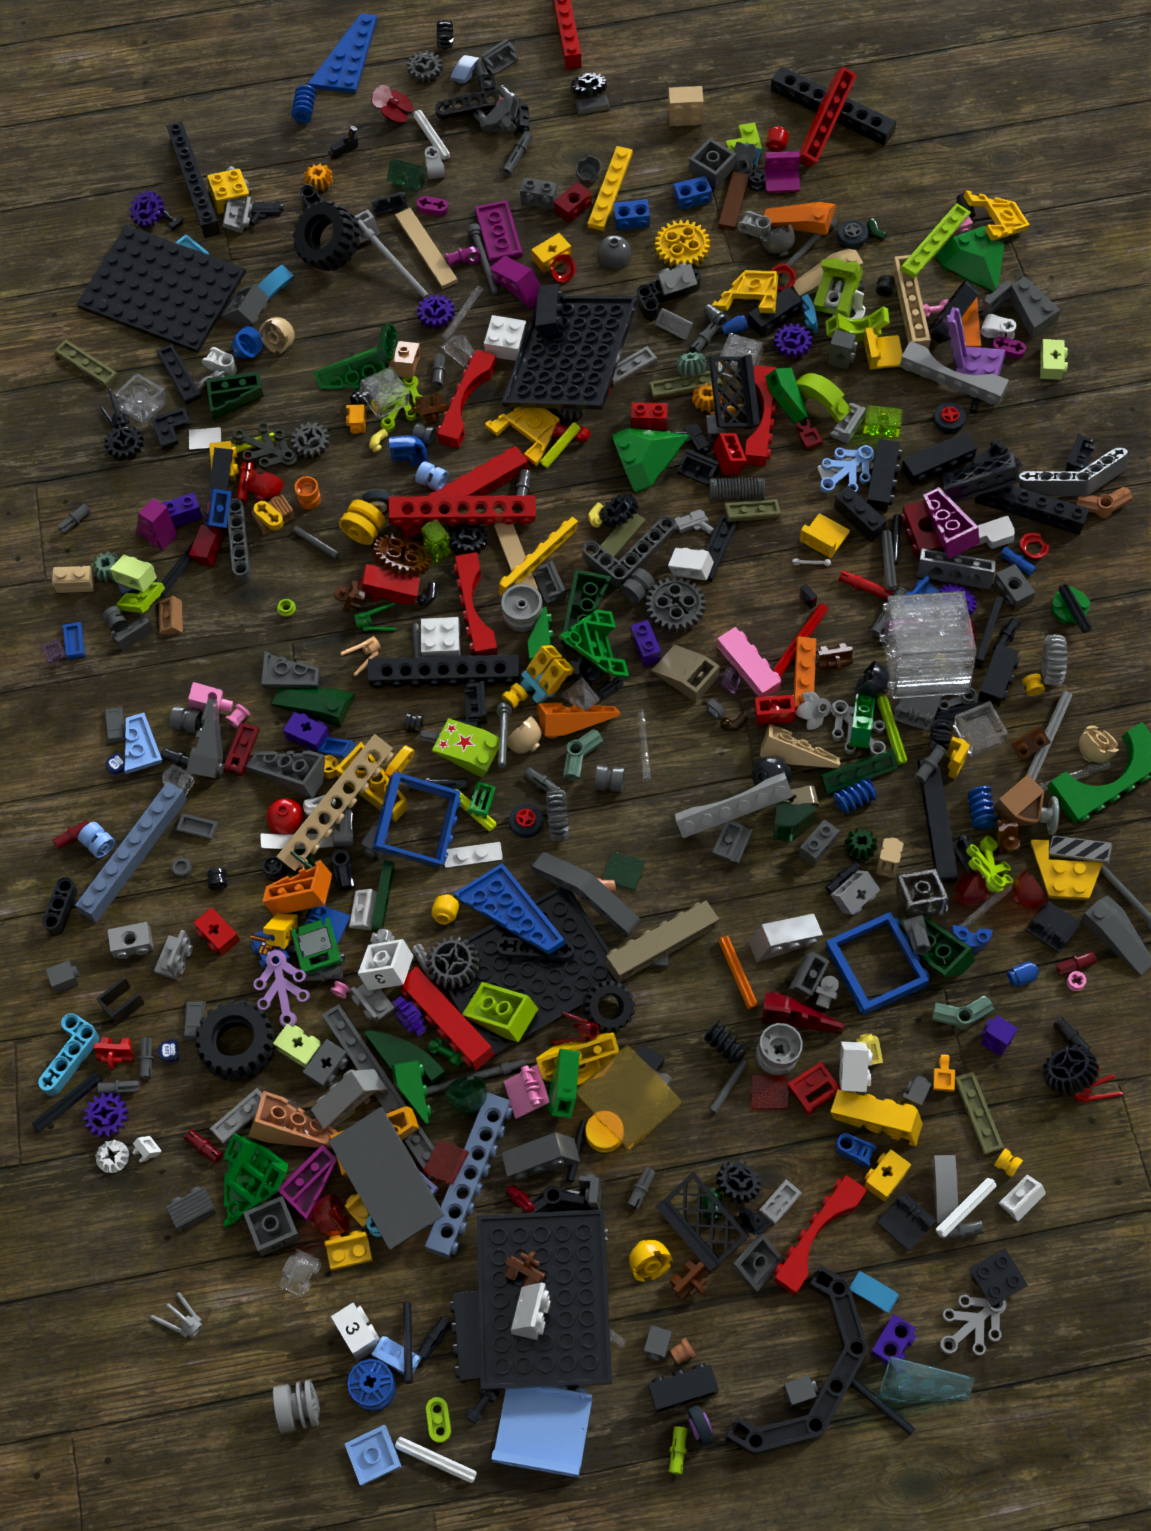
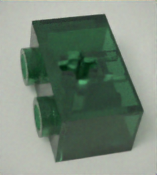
M400 159L390 160L386 181L392 182L394 186L401 187L403 185L407 186L408 190L417 191V189L424 186L427 167Z

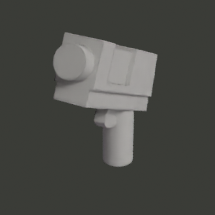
M701 509L691 512L690 515L681 518L677 517L674 520V530L677 529L679 533L691 529L696 531L703 529L710 535L714 532V528L708 525V518L705 512Z

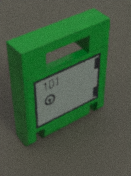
M329 917L325 918L326 925H323L322 920H318L298 927L299 934L295 928L291 929L300 967L306 974L342 963ZM328 953L329 960L314 965L310 960Z

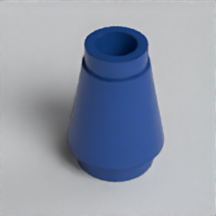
M738 315L721 325L724 335L745 332V329H748L744 315Z

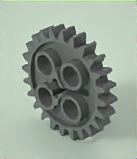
M673 576L672 581L666 578L665 583L659 580V586L653 585V590H649V596H646L647 615L650 616V621H655V626L661 624L662 631L667 627L669 633L672 629H675L676 633H678L680 628L686 632L687 626L693 629V623L698 625L699 619H703L702 613H705L706 606L705 595L701 594V588L696 589V583L690 585V579L683 582V577H681L679 581H676L675 576Z

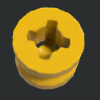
M1031 674L1022 680L1023 685L1026 686L1027 696H1036L1045 691L1044 685L1041 684L1042 678L1040 674Z
M325 756L324 777L327 779L337 777L335 768L339 764L334 756Z

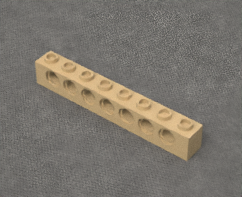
M374 734L277 857L294 871H297L298 868L300 870L303 869L305 865L292 856L290 851L295 852V847L298 844H303L306 851L303 855L299 856L308 862L306 858L310 853L314 855L320 848L318 843L321 839L324 838L326 840L332 833L331 827L335 822L339 824L344 818L343 812L347 807L351 809L356 803L357 799L355 797L359 792L363 794L368 788L369 784L367 782L371 777L375 779L382 769L379 768L383 762L388 763L393 757V748ZM377 753L379 755L378 762L370 763L368 760L369 754ZM359 768H365L367 771V775L363 779H359L356 776V771ZM347 783H352L355 787L354 792L351 794H346L344 791V786ZM335 798L342 800V807L340 809L332 807V801ZM323 813H327L330 816V821L326 825L321 824L319 820ZM312 828L318 832V836L314 840H310L307 836V832Z

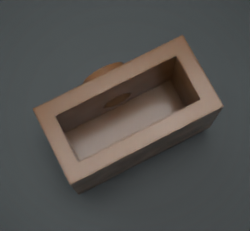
M398 342L394 359L389 362V368H392V376L413 378L420 359V343Z

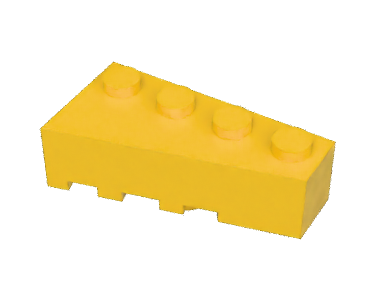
M362 742L335 768L338 779L364 748ZM369 754V756H368L369 762H370V763H376V761H375V759L373 758V756H372L371 754ZM357 769L356 776L359 779L365 778L367 775L366 769ZM382 769L375 779L373 777L367 782L369 786L363 794L361 792L358 793L380 811L389 781L384 770ZM352 783L346 784L351 789L355 790V787ZM399 790L397 791L391 819L394 822L408 809L406 799Z
M838 1089L831 1109L834 1120L858 1128L865 1125V1128L873 1133L879 1134L883 1131L891 1136V1139L897 1141L900 1138L910 1140L909 1145L915 1147L923 1125L918 1109L910 1104H904L903 1106L896 1104V1102L890 1099H884L883 1101L876 1099V1097L870 1094H864V1096L856 1094L855 1091H841Z

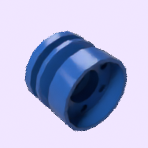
M368 1359L361 1361L353 1367L348 1377L349 1393L357 1405L365 1411L376 1412L383 1410L395 1398L397 1390L395 1378L387 1365L379 1360ZM372 1379L374 1382L373 1388L367 1386L369 1384L368 1380Z

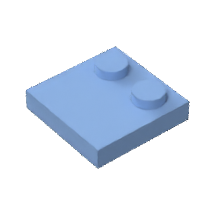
M382 1425L345 1443L360 1486L402 1467L386 1425Z

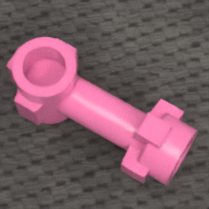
M949 300L940 301L939 306L929 307L927 304H923L925 317L928 318L933 313H940Z

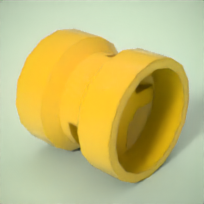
M518 683L512 685L509 692L506 691L501 695L502 700L510 703L512 709H515L520 701H524L528 697L526 691Z
M1005 1148L994 1166L1005 1170L1006 1174L1012 1177L1023 1160L1012 1156L1011 1152Z

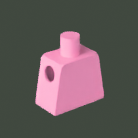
M193 682L188 698L189 709H197L204 712L207 700L211 698L216 699L218 702L219 715L221 710L232 711L233 701L223 699L222 690Z

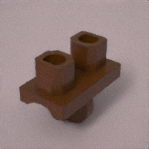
M431 394L430 404H428L427 397H416V407L411 408V413L418 412L422 415L421 419L423 421L425 420L428 424H434L436 418L439 417L437 412L448 410V406L442 403L441 394Z
M352 580L349 589L345 586H338L335 589V599L345 602L342 611L348 612L350 607L357 610L360 609L366 590L358 588L357 581Z
M841 643L836 646V649L831 650L827 646L820 647L818 651L819 669L835 667L838 672L841 671L842 665L853 664L852 646L848 647L846 643Z
M1039 726L1010 744L1019 759L1022 760L1050 744L1051 741L1043 728Z
M1008 818L998 820V833L996 834L998 853L1002 854L1004 851L1013 853L1020 848L1017 822L1010 823Z
M531 1251L529 1255L523 1252L520 1254L519 1258L525 1262L514 1256L508 1257L505 1262L507 1267L504 1276L511 1280H516L519 1272L526 1275L522 1286L537 1284L544 1279L546 1274L536 1269L541 1262L535 1260L536 1252Z
M690 1259L683 1267L688 1274L684 1278L675 1274L669 1280L681 1301L689 1294L693 1297L697 1292L701 1295L706 1293L703 1286L707 1283L705 1278L709 1273L701 1261L696 1263Z

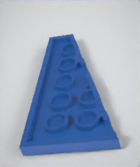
M361 13L308 82L309 86L314 89L357 93L377 23V15Z
M503 863L453 893L455 899L548 955L565 945L563 937Z

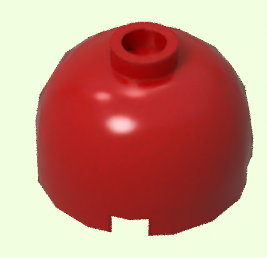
M258 470L250 471L247 482L248 489L255 495L256 500H271L273 497L280 495L285 481L281 482V478L267 472H263L260 475L257 474Z
M279 799L273 802L267 810V826L273 834L294 835L305 821L304 811L292 799Z

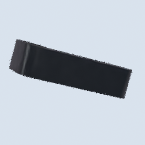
M484 74L481 77V92L438 101L435 106L436 116L444 120L473 114L474 112L478 113L477 109H482L483 111L494 109L499 100L494 77L491 74ZM490 81L491 86H485L483 82ZM493 97L495 102L490 103L487 101V98ZM476 100L479 102V105L473 106L470 102ZM456 104H461V105L463 106V108H462V109H456V108H455V105H456Z
M693 269L697 285L667 295H663L659 280L639 286L637 288V304L643 317L648 321H654L659 315L660 303L698 291L701 284L700 272Z
M967 280L957 288L928 328L929 335L937 343L941 344L951 338L949 337V326L946 325L947 315H950L952 307L960 310L962 318L980 291Z

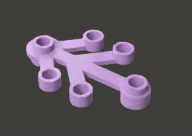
M273 950L267 955L266 963L268 966L260 978L254 981V987L257 990L265 989L267 986L266 981L273 972L276 979L265 996L258 1000L257 1005L261 1010L268 1009L271 1005V1000L278 991L282 1010L280 1024L283 1027L287 1024L293 1027L297 1022V1017L290 1011L287 990L296 995L297 999L301 1002L307 1001L310 994L307 990L300 989L284 978L283 970L293 975V979L297 982L304 981L306 973L287 963L286 955L282 951ZM275 956L279 958V963L277 964L273 963ZM298 972L303 974L300 980L296 978ZM259 980L263 981V987L261 988L257 986ZM301 992H305L307 995L304 1000L300 998ZM262 1000L267 1001V1006L265 1008L261 1006ZM285 1016L291 1018L290 1023H285Z

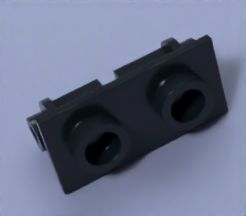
M519 99L516 119L513 121L517 127L514 130V135L518 131L523 133L530 130L528 120L529 107L526 104H521V99Z
M395 193L389 195V198L386 196L374 198L371 201L375 216L408 208L405 193Z
M963 834L958 837V841L953 842V848L967 875L970 877L980 873V871L973 870L968 864L972 857L967 854L966 849L973 842L969 836L966 837Z
M742 1207L739 1210V1217L743 1222L740 1225L744 1230L753 1235L765 1232L767 1226L771 1224V1221L758 1213L751 1212L747 1207Z

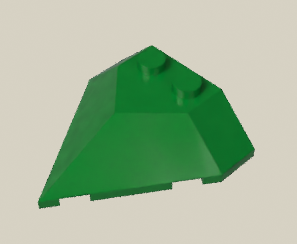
M986 226L952 237L935 255L941 267L947 271L950 269L958 273L959 277L981 288L985 287L993 293L1000 280L1005 246L1003 240L1000 238L991 241L985 232Z
M626 428L612 434L623 467L635 494L654 485L655 479L661 472H664L680 451L679 448L690 438V435L637 428Z
M597 609L558 636L602 672L616 677H629L625 660L613 658L607 636L616 628L612 612Z
M234 1133L225 1151V1160H228V1171L224 1175V1207H227V1219H224V1228L229 1227L243 1217V1212L257 1207L279 1190L288 1169V1164L266 1147Z

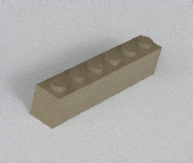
M707 901L701 904L699 902L695 903L685 913L683 911L679 912L672 920L661 922L656 929L645 931L641 934L640 938L627 941L624 947L618 950H611L606 956L605 965L616 982H621L717 928L719 918Z

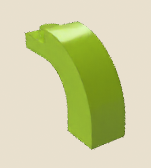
M883 306L871 315L860 319L847 318L837 313L825 321L827 336L833 338L835 330L855 334V342L864 341L865 329L873 328L874 334H877L878 337L881 335V329L889 324L888 309Z
M808 373L796 381L802 400L813 398L819 401L836 422L841 421L852 410L842 398L844 396L843 392L825 377Z

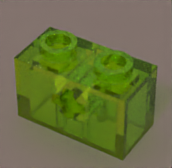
M867 405L863 433L899 437L903 409Z
M437 519L425 524L421 528L424 546H426L425 549L430 551L429 554L432 555L436 563L452 554L449 534Z

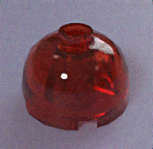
M970 867L968 869L972 871L969 873L964 872L954 889V892L958 893L956 897L953 896L955 902L965 907H975L981 904L982 901L986 902L990 896L989 889L986 886V878L979 870L975 871Z
M1026 869L1015 877L1012 889L1014 894L1012 898L1018 906L1022 904L1027 909H1038L1050 901L1048 898L1043 899L1045 893L1032 875L1027 876L1029 871Z
M334 1193L322 1197L315 1203L312 1209V1218L310 1219L313 1229L318 1230V1232L326 1237L342 1235L348 1232L350 1227L348 1215L346 1214L343 1217L341 1210L345 1207Z

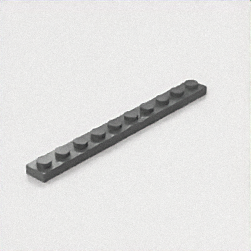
M338 1004L323 1013L322 1017L343 1049L347 1052L357 1070L374 1069L387 1088L383 1092L377 1091L374 1093L386 1114L405 1107L406 1104L341 1006ZM418 1124L419 1129L406 1137L404 1141L428 1178L432 1180L448 1168Z

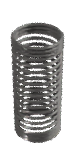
M741 477L740 479L737 478V481L736 478L734 480L733 478H727V480L724 478V481L723 478L721 480L719 478H710V501H718V487L720 501L722 492L723 501H725V487L726 501H728V484L729 501H731V485L733 501L734 489L736 491V501L738 500V486L739 501H741V483L743 501L744 484L745 500L747 501V487L749 490V501L751 500V486L752 501L754 500V483L755 500H757V483L758 500H765V478L754 477L749 480V478L746 479L744 477L742 479Z

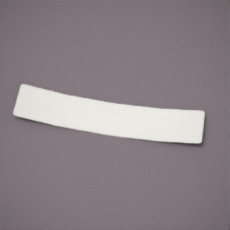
M333 832L326 840L324 838L321 839L318 843L320 848L334 847ZM260 834L261 847L283 849L293 835ZM307 834L310 840H314L318 834ZM298 844L295 849H305V846Z

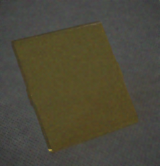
M629 1045L622 1048L577 1088L576 1094L597 1116L599 1122L606 1126L629 1151L683 1103L660 1079L657 1072L650 1068Z

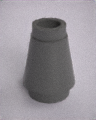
M710 304L705 306L703 312L709 321L714 323L713 326L716 325L718 328H722L721 325L728 320L726 313Z

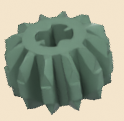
M690 352L679 356L676 366L680 376L688 378L705 373L707 364L703 354Z
M107 551L105 555L100 553V557H94V562L91 563L93 575L100 582L104 580L108 583L110 579L115 582L110 568L120 558L115 552L110 554Z

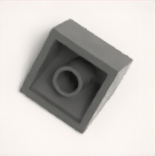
M255 284L240 289L235 293L221 317L244 327L251 324L254 325L259 319L258 315L267 307L266 303L270 297Z

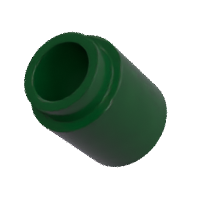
M709 1188L722 1203V1194L718 1192V1189ZM702 1196V1209L712 1210V1200L709 1197ZM702 1212V1216L711 1221L712 1212ZM715 1212V1221L719 1220L723 1213Z

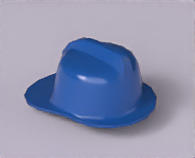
M246 326L242 328L232 341L231 347L234 352L232 356H237L243 360L255 357L263 348L260 333L252 327Z

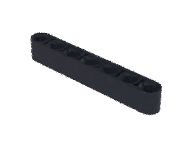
M918 759V771L924 764V759ZM939 762L938 768L932 771L926 782H920L936 883L957 882V866Z

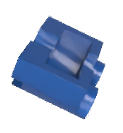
M953 925L950 934L970 946L973 954H978L979 951L988 946L993 930L979 928L976 933H970L967 927Z

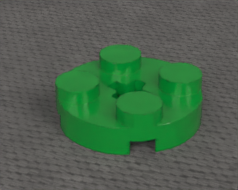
M1069 586L1084 614L1087 616L1090 606L1089 599L1081 591ZM1058 591L1052 599V614L1062 623L1074 622L1076 624L1074 617Z

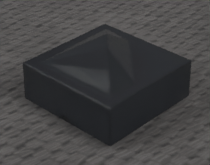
M804 584L800 587L799 596L812 609L816 606L817 595L808 585Z

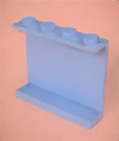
M567 1387L506 1389L495 1450H493L491 1458L492 1462L579 1478L592 1404V1394H588L589 1391L576 1388V1391L567 1390Z

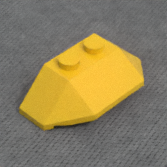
M614 1033L598 1034L594 1040L588 1039L586 1043L573 1042L551 1047L538 1056L536 1061L542 1079L551 1082L559 1049L579 1051L577 1085L605 1076L620 1052Z

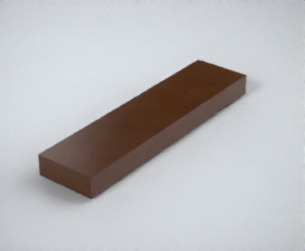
M733 171L718 228L735 230L749 181V174Z

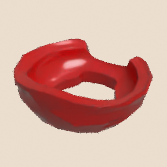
M561 254L553 260L550 271L557 282L565 283L575 275L576 265L571 256ZM556 261H563L566 265V271L562 275H558L553 269Z
M778 264L770 270L776 271L777 275L786 273L789 276L788 284L784 287L777 286V290L783 291L795 284L796 273L789 265Z
M1027 533L1019 542L1021 552L1030 559H1040L1049 551V544L1047 545L1041 539V534ZM1039 543L1042 548L1038 554H1030L1026 550L1028 544Z

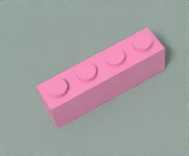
M734 627L717 638V648L758 697H769L780 690V676L777 672H773L770 669L768 661L760 657L757 648L754 645H750L742 631Z

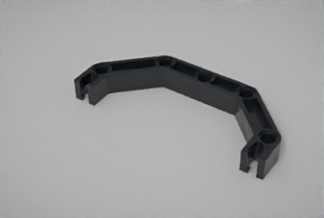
M821 1265L815 1275L817 1278L813 1277L809 1288L829 1300L843 1351L808 1415L761 1428H756L739 1417L735 1419L732 1427L736 1429L739 1426L749 1434L746 1440H742L732 1435L734 1431L730 1429L726 1440L749 1454L760 1455L822 1437L867 1354L868 1345L848 1282ZM820 1275L831 1282L829 1287L817 1283V1278ZM834 1286H841L844 1293L841 1295L835 1294L832 1288ZM858 1345L862 1349V1353L856 1355L852 1353L850 1347ZM838 1383L841 1386V1392H833L830 1389V1384ZM812 1421L818 1422L821 1430L818 1432L812 1431L809 1423ZM752 1437H757L761 1440L762 1445L754 1448L750 1445L749 1440Z

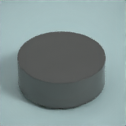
M178 858L172 863L171 868L176 877L185 878L191 874L192 865L188 859Z

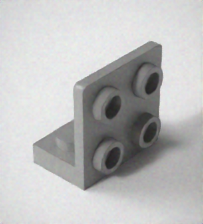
M181 930L178 938L168 936L155 967V974L178 980L179 975L183 974L186 958L191 955L193 945L186 931Z

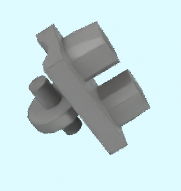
M826 976L821 981V987L817 986L816 993L819 994L816 1004L818 1006L828 1009L831 1000H836L838 994L835 991H837L839 983L835 977Z

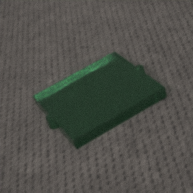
M612 851L602 880H614L615 885L635 891L639 878H642L641 873L645 861Z

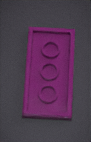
M508 200L475 207L489 264L498 262L504 256L510 259L523 257Z

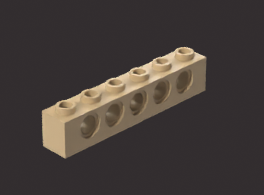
M911 255L894 257L892 270L908 344L912 341L927 347L929 350L931 339L917 277L913 279L900 271L901 266Z

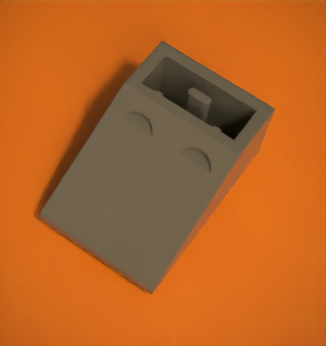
M674 645L651 672L696 703L719 677L720 666L702 654Z

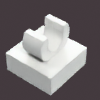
M150 1136L137 1138L133 1143L136 1147L133 1150V1154L141 1153L142 1155L139 1162H146L149 1158L157 1157L162 1152Z

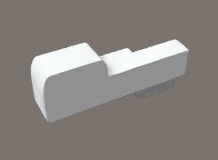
M1009 516L978 525L980 544L987 542L988 546L994 549L1014 541L1015 532Z

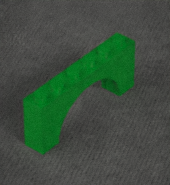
M1143 722L1121 736L1127 749V763L1122 775L1115 782L1102 786L1086 785L1075 780L1066 771L1046 785L1052 796L1057 797L1059 806L1072 824L1078 820L1080 823L1090 818V812H1099L1106 807L1104 803L1107 801L1113 803L1121 797L1119 793L1122 791L1128 793L1136 787V782L1140 781L1143 783L1151 777V733Z

